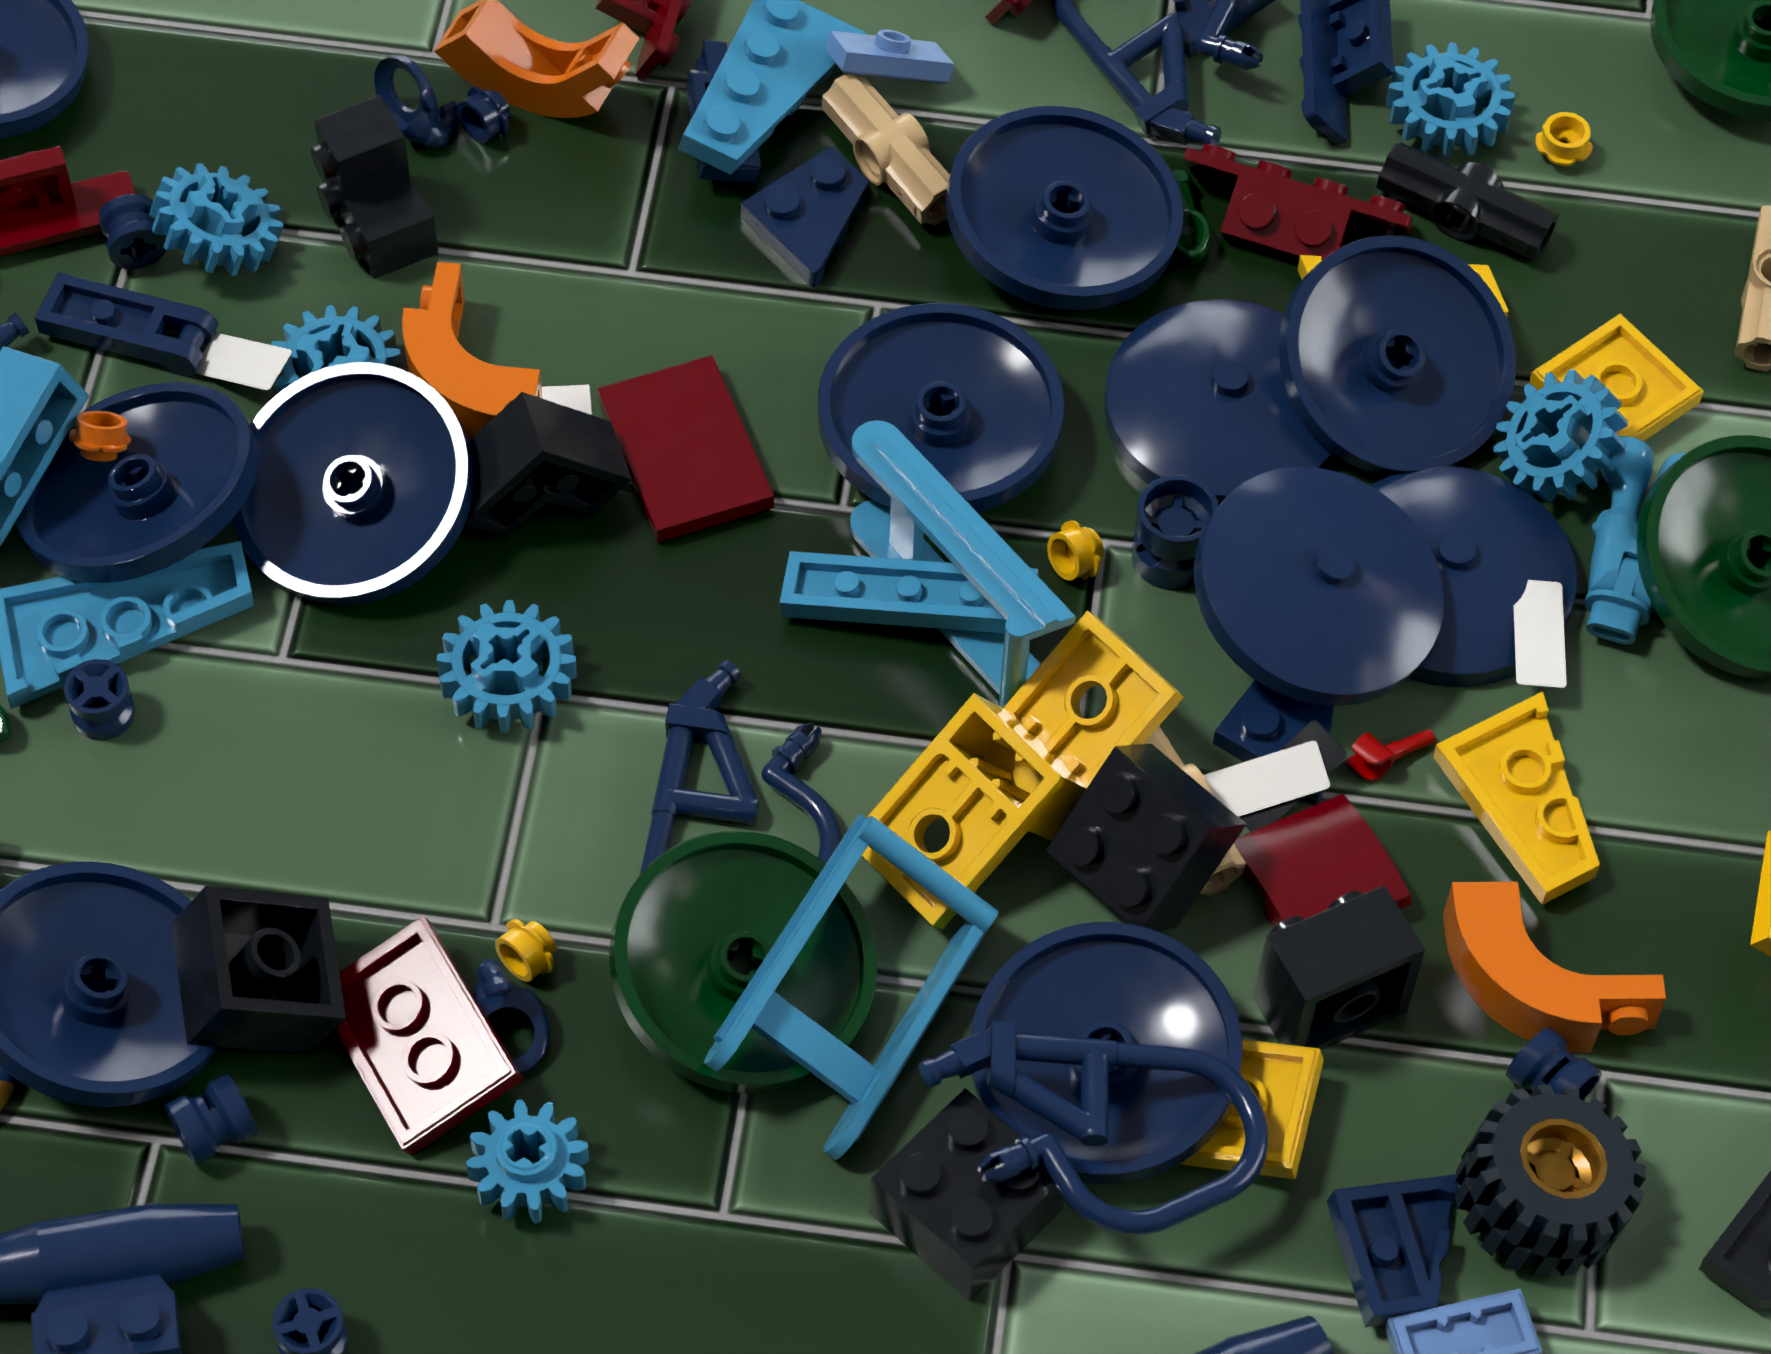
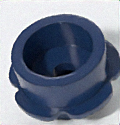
M479 87L469 89L467 98L457 106L459 121L467 134L480 143H485L493 137L500 139L503 135L507 134L509 130L508 120L511 117V112L505 99L494 90L482 91Z

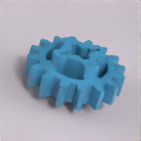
M1449 43L1446 53H1439L1432 44L1426 45L1424 58L1409 52L1406 54L1404 67L1395 66L1394 74H1392L1386 98V106L1391 107L1389 121L1393 125L1404 124L1402 138L1405 141L1416 136L1422 138L1421 150L1424 152L1429 151L1436 144L1442 146L1445 157H1451L1456 146H1461L1469 156L1474 155L1477 141L1492 147L1495 144L1497 132L1505 133L1515 100V93L1509 91L1510 75H1496L1499 62L1495 58L1484 63L1478 61L1479 49L1475 47L1468 51L1466 55L1458 54L1456 43Z
M196 164L193 175L182 167H178L174 172L173 178L164 176L158 191H156L149 216L155 218L152 227L153 233L167 235L163 246L167 251L180 248L185 252L183 263L188 265L196 259L204 262L205 270L208 273H213L216 266H224L231 276L237 275L241 264L254 272L258 270L261 260L267 262L271 260L283 229V223L277 220L281 210L279 205L265 204L269 192L265 188L250 189L248 187L249 176L243 175L235 180L229 177L227 167L220 166L217 173H209L203 164Z
M333 305L326 307L325 317L316 319L312 313L305 311L302 313L304 320L302 327L298 328L286 323L282 327L285 341H272L271 343L273 346L292 350L291 356L273 384L275 395L298 380L299 377L297 375L302 378L317 370L338 364L372 362L403 369L400 349H397L393 330L382 331L380 317L377 315L368 318L364 322L360 321L359 309L354 306L350 308L345 317L337 316Z
M1571 369L1567 372L1563 382L1550 372L1545 375L1543 388L1537 390L1531 384H1526L1524 386V393L1527 399L1522 404L1509 401L1506 407L1513 414L1511 421L1499 422L1495 428L1506 438V440L1493 446L1494 452L1504 461L1499 467L1501 472L1520 489L1526 491L1531 496L1537 493L1545 502L1549 503L1553 501L1558 490L1568 500L1575 499L1577 485L1582 482L1592 490L1595 489L1598 484L1594 474L1600 468L1612 472L1616 466L1608 458L1610 452L1625 449L1626 442L1616 433L1628 426V420L1618 411L1622 403L1595 376L1591 374L1584 379L1576 370Z
M506 600L503 606V613L494 614L492 609L485 603L480 605L481 619L474 622L465 615L458 617L460 635L444 633L442 637L444 653L437 654V667L443 698H452L454 714L458 717L473 711L476 728L482 729L490 719L498 720L501 733H508L511 721L520 719L522 724L530 730L534 728L535 713L540 711L544 715L553 718L557 715L555 698L563 700L571 698V679L577 678L573 639L571 634H561L560 619L556 616L540 622L538 605L532 604L524 614L516 613L513 600ZM473 656L476 660L470 664L472 673L467 676L465 668L468 660ZM547 656L549 666L542 677L539 671L543 669L542 660Z

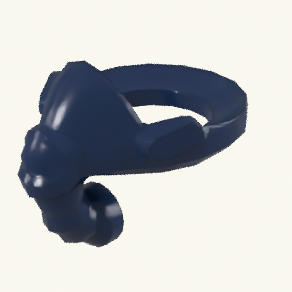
M397 54L390 55L381 60L375 69L374 75L376 95L382 97L404 134L405 139L411 142L423 143L426 148L435 149L446 146L452 133L457 130L459 121L457 114L458 105L455 100L437 108L433 86L425 73L413 60L404 55ZM397 68L409 72L418 85L420 105L417 110L406 107L395 92L393 77Z
M485 959L479 964L477 969L478 983L474 996L487 1018L490 1014L500 1009L511 1008L521 1011L529 1018L534 1027L532 1047L525 1055L512 1059L520 1074L523 1075L534 1069L545 1057L550 1042V1027L543 1009L544 1004L530 988H522L506 976L501 964L495 959Z

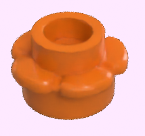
M85 411L78 414L76 428L69 432V440L74 442V445L80 449V455L93 461L105 462L115 460L118 457V453L125 451L127 446L131 444V437L126 433L127 420L121 415L107 411Z

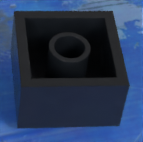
M1153 744L1114 746L1046 849V852L1126 922L1159 931L1177 928L1247 824Z
M1385 885L1364 894L1361 891H1351L1337 898L1327 910L1306 919L1302 916L1290 917L1280 922L1270 931L1269 935H1266L1253 1000L1280 1044L1323 1050L1407 1013L1425 948Z
M205 886L171 923L187 1045L311 1054L346 1019L328 898Z
M964 1088L871 1178L869 1214L966 1299L971 1301L1063 1210L1064 1198L1042 1161H1039V1167L1032 1171L1025 1169L1018 1175L1001 1183L982 1180L984 1173L995 1169L993 1167L981 1174L978 1173V1166L985 1156L1001 1147L1015 1144V1140L1021 1137V1135L970 1091Z

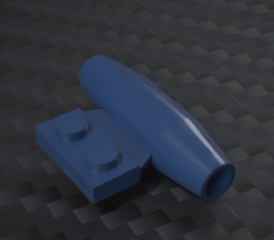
M151 1203L43 1220L1 1233L0 1305H38L35 1313H31L33 1354H182L177 1301L174 1290L172 1291L168 1285L245 1260L238 1204Z

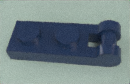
M59 272L34 318L38 333L163 364L174 374L185 377L193 376L196 373L203 356L200 348L202 344H207L212 340L218 327L217 319L204 309ZM166 330L180 332L178 339L165 336Z

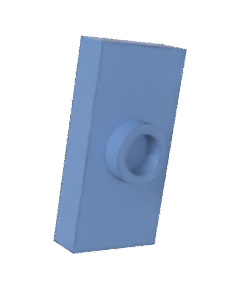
M829 30L825 47L833 61L843 73L946 84V82L950 83L954 67L952 60L936 42L912 40L909 36L893 30H879L877 36Z
M1521 1289L1387 1318L1384 1327L1393 1354L1543 1353Z

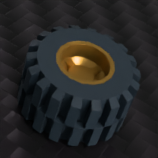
M1536 1085L1531 1095L1524 1088L1510 1093L1505 1102L1499 1100L1483 1120L1461 1156L1462 1161L1456 1169L1455 1182H1459L1460 1188L1455 1194L1457 1209L1469 1211L1463 1223L1470 1235L1480 1232L1485 1238L1480 1247L1489 1255L1493 1256L1496 1251H1499L1508 1257L1505 1265L1517 1271L1521 1269L1523 1264L1532 1266L1533 1276L1549 1277L1556 1267L1561 1276L1564 1277L1576 1274L1582 1264L1586 1268H1590L1597 1263L1605 1251L1608 1252L1630 1221L1633 1213L1640 1205L1644 1194L1639 1188L1646 1180L1645 1165L1635 1162L1641 1154L1637 1140L1626 1139L1623 1135L1628 1126L1618 1115L1610 1119L1602 1111L1606 1105L1593 1097L1591 1102L1587 1103L1579 1099V1090L1565 1087L1561 1094H1555L1551 1085Z

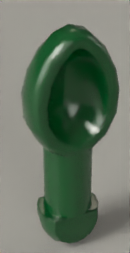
M1173 170L1172 173L1179 186L1183 203V226L1174 253L1188 263H1197L1207 255L1210 249L1212 231L1208 220L1196 210L1193 197L1195 185L1191 176L1184 170Z

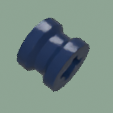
M141 194L122 195L107 202L99 212L98 220L102 234L108 238L106 247L110 260L118 267L139 269L150 266L166 253V249L163 247L166 240L165 235L154 234L152 231L155 218L149 216L153 200L148 196Z
M94 659L83 662L73 668L66 677L63 689L67 705L70 708L73 725L81 735L92 740H108L127 731L134 721L136 710L126 673L118 664L109 660ZM92 702H97L98 704L105 702L107 704L102 707L90 706Z
M315 1288L299 1289L285 1296L276 1306L272 1323L279 1354H345L348 1347V1336L342 1309L337 1300L329 1293ZM321 1331L322 1335L318 1338V1333ZM305 1337L308 1342L302 1341L300 1338Z

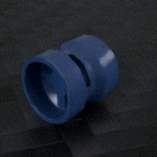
M1547 1027L1535 1035L1520 1050L1506 1071V1076L1520 1089L1524 1088L1525 1090L1533 1091L1536 1085H1551L1555 1094H1561L1563 1089L1568 1087L1579 1090V1099L1583 1101L1596 1087L1602 1075L1601 1071L1586 1058H1575L1567 1051V1041L1551 1027Z
M228 1073L209 1082L206 1092L194 1098L183 1095L165 1104L167 1115L175 1133L195 1166L213 1157L217 1147L223 1143L232 1141L239 1144L258 1133L252 1115L239 1089Z

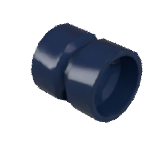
M1166 475L1152 481L1142 491L1137 505L1136 529L1133 536L1131 554L1133 566L1137 573L1152 586L1165 590H1184L1195 585L1194 561L1198 542L1206 524L1219 507L1218 499L1210 487L1193 477Z

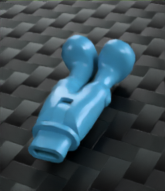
M1620 436L1626 442L1625 449L1611 451L1608 456L1616 467L1612 472L1600 468L1606 483L1611 488L1612 502L1611 508L1604 510L1598 516L1596 522L1592 524L1595 543L1590 563L1588 593L1584 606L1590 612L1586 625L1588 633L1595 637L1627 645L1635 642L1639 626L1649 622L1653 608L1639 571L1636 539L1638 528L1637 513L1653 471L1654 453L1645 442L1634 437ZM1676 453L1669 456L1661 465L1658 478L1686 453Z

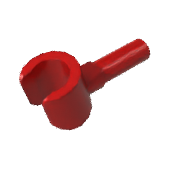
M1430 729L1384 746L1367 732L1353 743L1352 750L1356 754L1348 758L1346 763L1365 780L1376 782L1389 771L1394 761L1434 744L1435 735Z

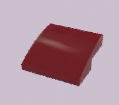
M1344 794L1242 835L1234 842V845L1246 862L1243 875L1262 896L1264 916L1273 927L1290 917L1302 916L1306 919L1325 911L1337 898L1351 891H1361L1364 894L1383 885L1387 887L1400 909L1412 905L1411 894L1388 853L1367 822Z

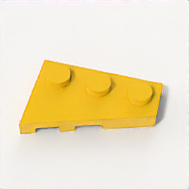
M1543 691L1436 744L1433 755L1434 760L1541 905L1596 878L1600 867L1578 797L1572 795L1564 770L1565 757L1559 740H1554L1547 719L1549 709Z

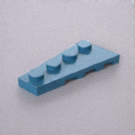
M753 0L688 124L678 150L731 175L772 135L775 127L787 115L791 116L803 104L805 97L818 84L822 85L834 74L837 64L825 50L829 30L866 34V32L800 0Z
M241 541L198 549L196 552L167 568L120 582L87 583L56 577L1 588L0 658L6 694L11 709L64 687L66 677L72 669L83 662L101 659L118 664L253 607L254 601Z

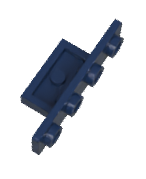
M1300 0L1301 11L1298 13V22L1302 30L1303 53L1300 56V67L1304 79V99L1301 103L1302 112L1307 123L1314 130H1320L1336 145L1348 139L1346 97L1394 74L1390 0Z

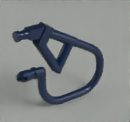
M1052 0L1054 11L1062 25L1134 110L1138 126L1149 138L1155 135L1186 146L1188 142L1218 145L1221 137V128L1215 125L1207 126L1195 120L1194 114L1187 112L1189 108L1184 34L1182 25L1173 13L1166 15L1112 50L1109 46H1106L1077 12L1072 0ZM1217 0L1196 39V49L1202 54L1213 57V61L1219 64L1226 62L1231 66L1244 70L1260 67L1259 62L1263 61V55L1254 45L1238 40H1230L1229 36L1222 34L1235 11L1237 0ZM1162 46L1165 89L1152 97L1128 67Z
M723 660L716 667L717 671L706 679L701 677L675 704L669 703L665 720L667 741L653 802L652 819L640 874L650 863L668 850L677 814L756 824L759 799L725 717L716 711L722 704L721 698L730 685L736 684L742 677L739 669L728 660ZM811 722L797 726L785 739L782 746H776L772 750V758L762 769L761 776L765 783L792 801L811 817L819 834L820 846L817 857L827 863L842 840L838 819L828 802L819 793L793 775L799 770V764L807 759L819 746L822 730L819 726L814 730V723ZM692 742L709 745L729 795L683 789Z
M992 1021L989 1028L951 1044L950 1049L937 1058H928L919 1063L921 1076L929 1087L940 1084L942 1079L957 1075L961 1079L986 1068L987 1085L1064 1130L1087 1146H1103L1109 1142L1108 1067L1115 1068V1066L1187 1072L1204 1077L1223 1090L1239 1113L1244 1126L1245 1144L1239 1161L1227 1174L1151 1209L1125 1210L1109 1205L1097 1198L1084 1185L1057 1138L1047 1132L1030 1139L1021 1136L1015 1140V1144L1004 1146L988 1153L978 1166L979 1174L995 1167L994 1170L984 1173L982 1180L1001 1183L1018 1175L1025 1169L1029 1171L1039 1167V1161H1042L1059 1192L1073 1210L1090 1223L1118 1234L1147 1235L1161 1232L1229 1201L1246 1190L1254 1182L1262 1170L1269 1147L1268 1123L1263 1107L1254 1091L1232 1066L1203 1051L1181 1047L1120 1043L1116 1040L1016 1032V1023ZM1016 1060L1081 1065V1108L1016 1069Z

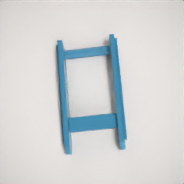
M878 420L866 422L859 426L852 436V454L856 461L891 497V507L875 500L859 504L851 513V534L871 557L945 562L923 539V534L925 533L1007 620L1005 633L938 629L999 694V706L1004 708L1041 665L1029 652L1030 640L1074 624L1076 616L894 425Z
M861 814L857 815L714 1036L715 1042L706 1055L704 1064L717 1072L732 1057L751 1028L850 1101L823 1148V1152L832 1159H839L853 1143L859 1141L986 932L996 919L999 911L874 816L865 818ZM867 846L964 918L874 1065L775 992Z

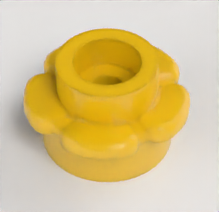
M1571 112L1553 114L1543 124L1542 132L1536 134V148L1551 163L1559 166H1570L1576 160L1583 162L1590 156L1593 149L1592 143L1589 142L1590 126L1584 118Z
M1067 521L1061 526V531L1050 536L1047 552L1053 569L1061 578L1071 581L1081 577L1082 580H1086L1088 577L1096 576L1100 571L1104 547L1099 535L1093 529L1081 527L1077 521Z
M518 919L510 920L506 924L508 931L495 941L497 954L505 967L515 977L524 982H530L540 973L544 975L546 972H552L555 966L552 955L556 952V944L550 933L535 921H530L524 926V923Z

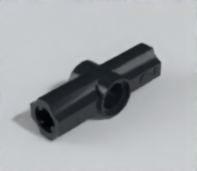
M1401 142L1399 144L1396 143L1389 152L1376 185V189L1431 213L1435 226L1450 238L1469 241L1475 238L1476 235H1479L1534 261L1540 259L1548 246L1559 218V214L1505 190L1500 177L1483 164L1465 162L1456 168Z

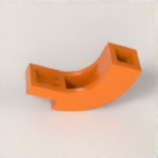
M479 0L459 11L434 52L472 85L481 88L482 91L494 90L498 92L507 104L541 116L578 118L599 111L613 86L630 69L631 62L627 58L638 42L639 37L622 22L585 42H560L547 38L527 27L498 0Z
M437 262L433 285H423L420 309L403 307L402 333L408 372L427 382L446 400L461 420L470 439L521 392L542 398L540 370L489 364L473 357L458 343L465 305L461 264Z
M1452 882L1443 912L1448 953L1453 968L1469 996L1498 1024L1528 1041L1543 1029L1551 1027L1567 1041L1568 1052L1591 1054L1600 1030H1609L1616 1035H1633L1646 1029L1655 1028L1666 1001L1663 975H1586L1564 969L1547 959L1530 940L1523 923L1518 882Z

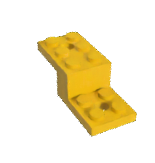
M1087 610L1004 708L973 693L866 818L874 816L975 893L1028 831L1052 841L1114 746L1144 744L1184 696L1102 620ZM1103 686L1107 695L1104 710L1097 717L1091 719L1083 718L1080 712V701L1083 694L1092 687ZM945 819L950 829L949 840L940 851L929 853L924 844L925 831L933 821ZM867 846L862 856L932 926L943 930L957 913Z

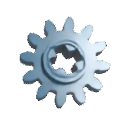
M521 1099L517 1100L514 1105L513 1119L506 1121L503 1115L493 1110L488 1113L491 1135L484 1132L471 1133V1148L476 1156L467 1160L466 1165L469 1180L480 1182L477 1192L479 1203L482 1206L494 1203L498 1198H501L503 1220H511L516 1215L518 1207L521 1206L528 1207V1214L534 1223H540L543 1214L542 1204L551 1202L554 1208L561 1212H566L568 1210L565 1187L572 1190L585 1189V1171L580 1166L589 1162L588 1143L576 1140L578 1137L577 1120L574 1117L564 1119L558 1125H555L553 1103H545L540 1108L537 1116H529L528 1108Z

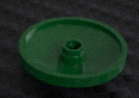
M1654 0L1650 18L1651 36L1660 60L1673 78L1694 96L1722 111L1749 119L1771 121V0Z
M1752 435L1722 437L1699 445L1683 455L1658 478L1651 488L1642 507L1637 528L1636 542L1639 571L1647 595L1658 616L1670 632L1692 653L1705 662L1731 674L1750 679L1771 680V438Z
M722 831L701 835L675 845L650 863L638 876L618 911L612 929L609 949L610 975L615 997L629 1027L640 1042L663 1064L681 1076L701 1085L736 1093H766L782 1090L800 1084L815 1076L752 1028L732 1057L720 1070L715 1072L704 1064V1060L715 1042L714 1036L824 868L825 862L806 849L775 836L747 831ZM844 882L775 992L848 1046L860 1030L871 1008L877 981V955L872 930L865 912L854 893Z

